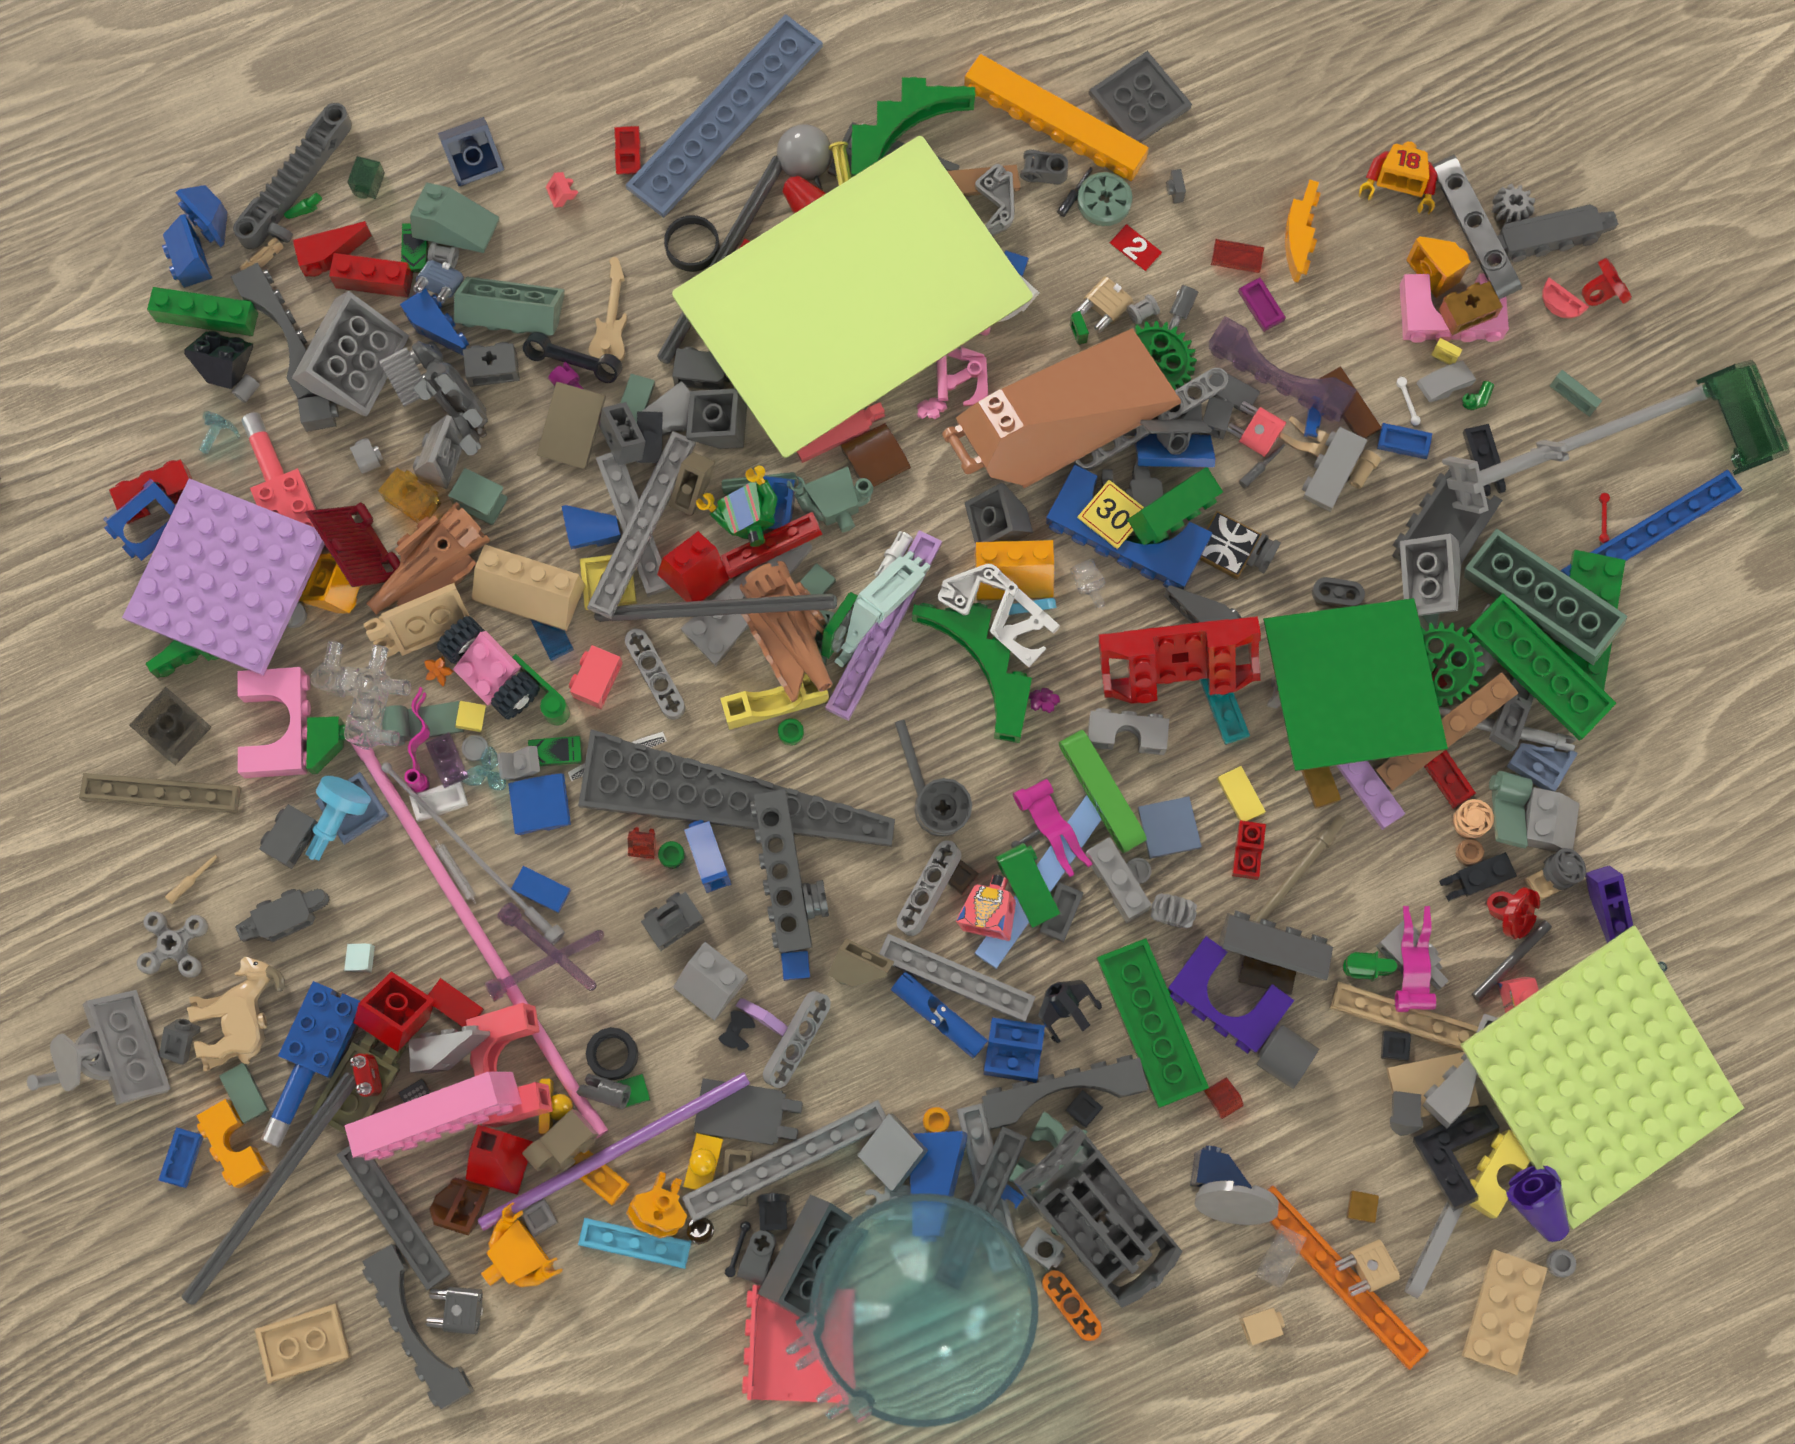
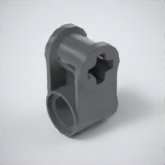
M1026 150L1024 152V169L1020 172V177L1023 180L1060 185L1067 180L1068 160L1063 154L1041 152L1038 150ZM1060 167L1062 170L1054 171L1052 168Z
M761 1230L752 1235L737 1273L738 1278L762 1286L771 1265L770 1261L776 1247V1239L771 1232ZM765 1235L767 1236L766 1241L770 1243V1246L764 1247L761 1251L759 1249L760 1245L756 1243V1239H760Z

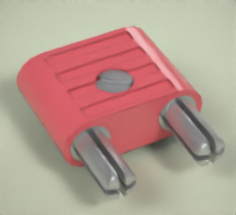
M1244 401L1242 403L1244 406L1241 405L1240 409L1253 416V419L1245 431L1232 423L1228 425L1231 428L1227 427V431L1240 438V443L1266 457L1287 422L1262 407L1257 409Z

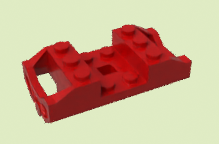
M1258 616L1098 634L1105 698H1115L1131 704H1145L1158 701L1157 684L1162 683L1170 684L1179 681H1197L1207 678L1210 695H1224L1237 692L1251 682L1261 681L1259 661L1261 631ZM1248 644L1250 664L1236 665V647ZM1109 658L1127 660V678L1111 679Z

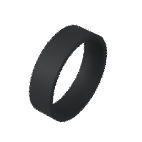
M687 215L676 219L667 228L664 236V246L668 259L674 266L684 271L695 272L709 267L720 248L718 233L714 225L709 220L697 215ZM688 224L706 227L713 233L716 239L712 253L704 260L696 263L682 262L676 259L668 249V243L672 234L678 228Z

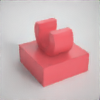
M563 172L554 173L546 185L554 208L563 207L567 200H573L578 194L577 190H570L574 181L570 178L566 179Z

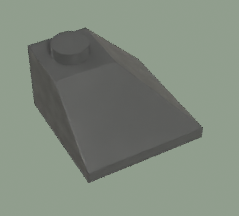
M999 483L965 502L975 545L976 542L1018 541L1033 533L1027 508L1004 483Z

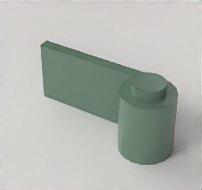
M460 701L420 707L419 716L429 727V737L464 732V729L455 728ZM394 705L380 710L383 738L390 746L404 745L405 741H410L423 727L422 722L413 713L412 708L407 709V707L402 705Z
M1498 771L1496 775H1492L1489 782V789L1492 790L1496 842L1526 849L1528 842L1524 805L1532 792V780L1527 777Z

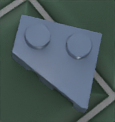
M1521 743L1506 767L1520 776L1530 778L1532 783L1539 788L1555 792L1578 753L1575 751H1569L1568 753L1554 751V748L1551 747L1539 748L1535 745Z

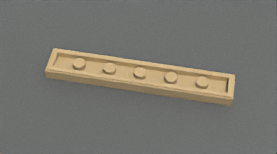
M1341 982L1336 983L1329 1007L1463 1051L1460 1044L1475 1035L1478 1030L1477 1026L1428 1010L1409 1009L1408 1012H1396L1394 999Z

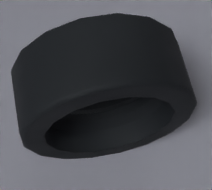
M609 1027L601 1029L591 1037L587 1044L585 1055L587 1064L596 1075L614 1081L626 1077L633 1071L637 1064L639 1053L637 1044L627 1032L619 1028ZM610 1038L623 1041L628 1050V1057L624 1065L614 1070L602 1067L597 1061L596 1056L600 1043Z

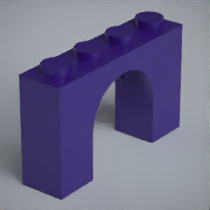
M1206 936L1168 987V990L1171 992L1170 997L1181 1006L1184 1002L1193 1008L1191 1013L1204 1022L1207 1018L1214 1023L1213 1029L1226 1038L1228 1034L1237 1040L1235 1045L1248 1054L1250 1051L1257 1053L1294 1000L1272 984L1248 1014L1230 1017L1218 1012L1208 998L1207 985L1210 976L1228 952Z

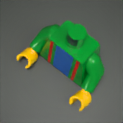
M760 465L756 466L754 470L750 468L746 471L745 475L747 480L750 481L749 484L718 500L717 506L714 505L715 500L711 493L703 495L707 499L708 505L701 499L696 500L697 507L701 510L708 509L710 511L709 515L732 536L749 539L750 546L752 547L765 543L762 531L774 525V514L778 500L768 480H764L765 469Z

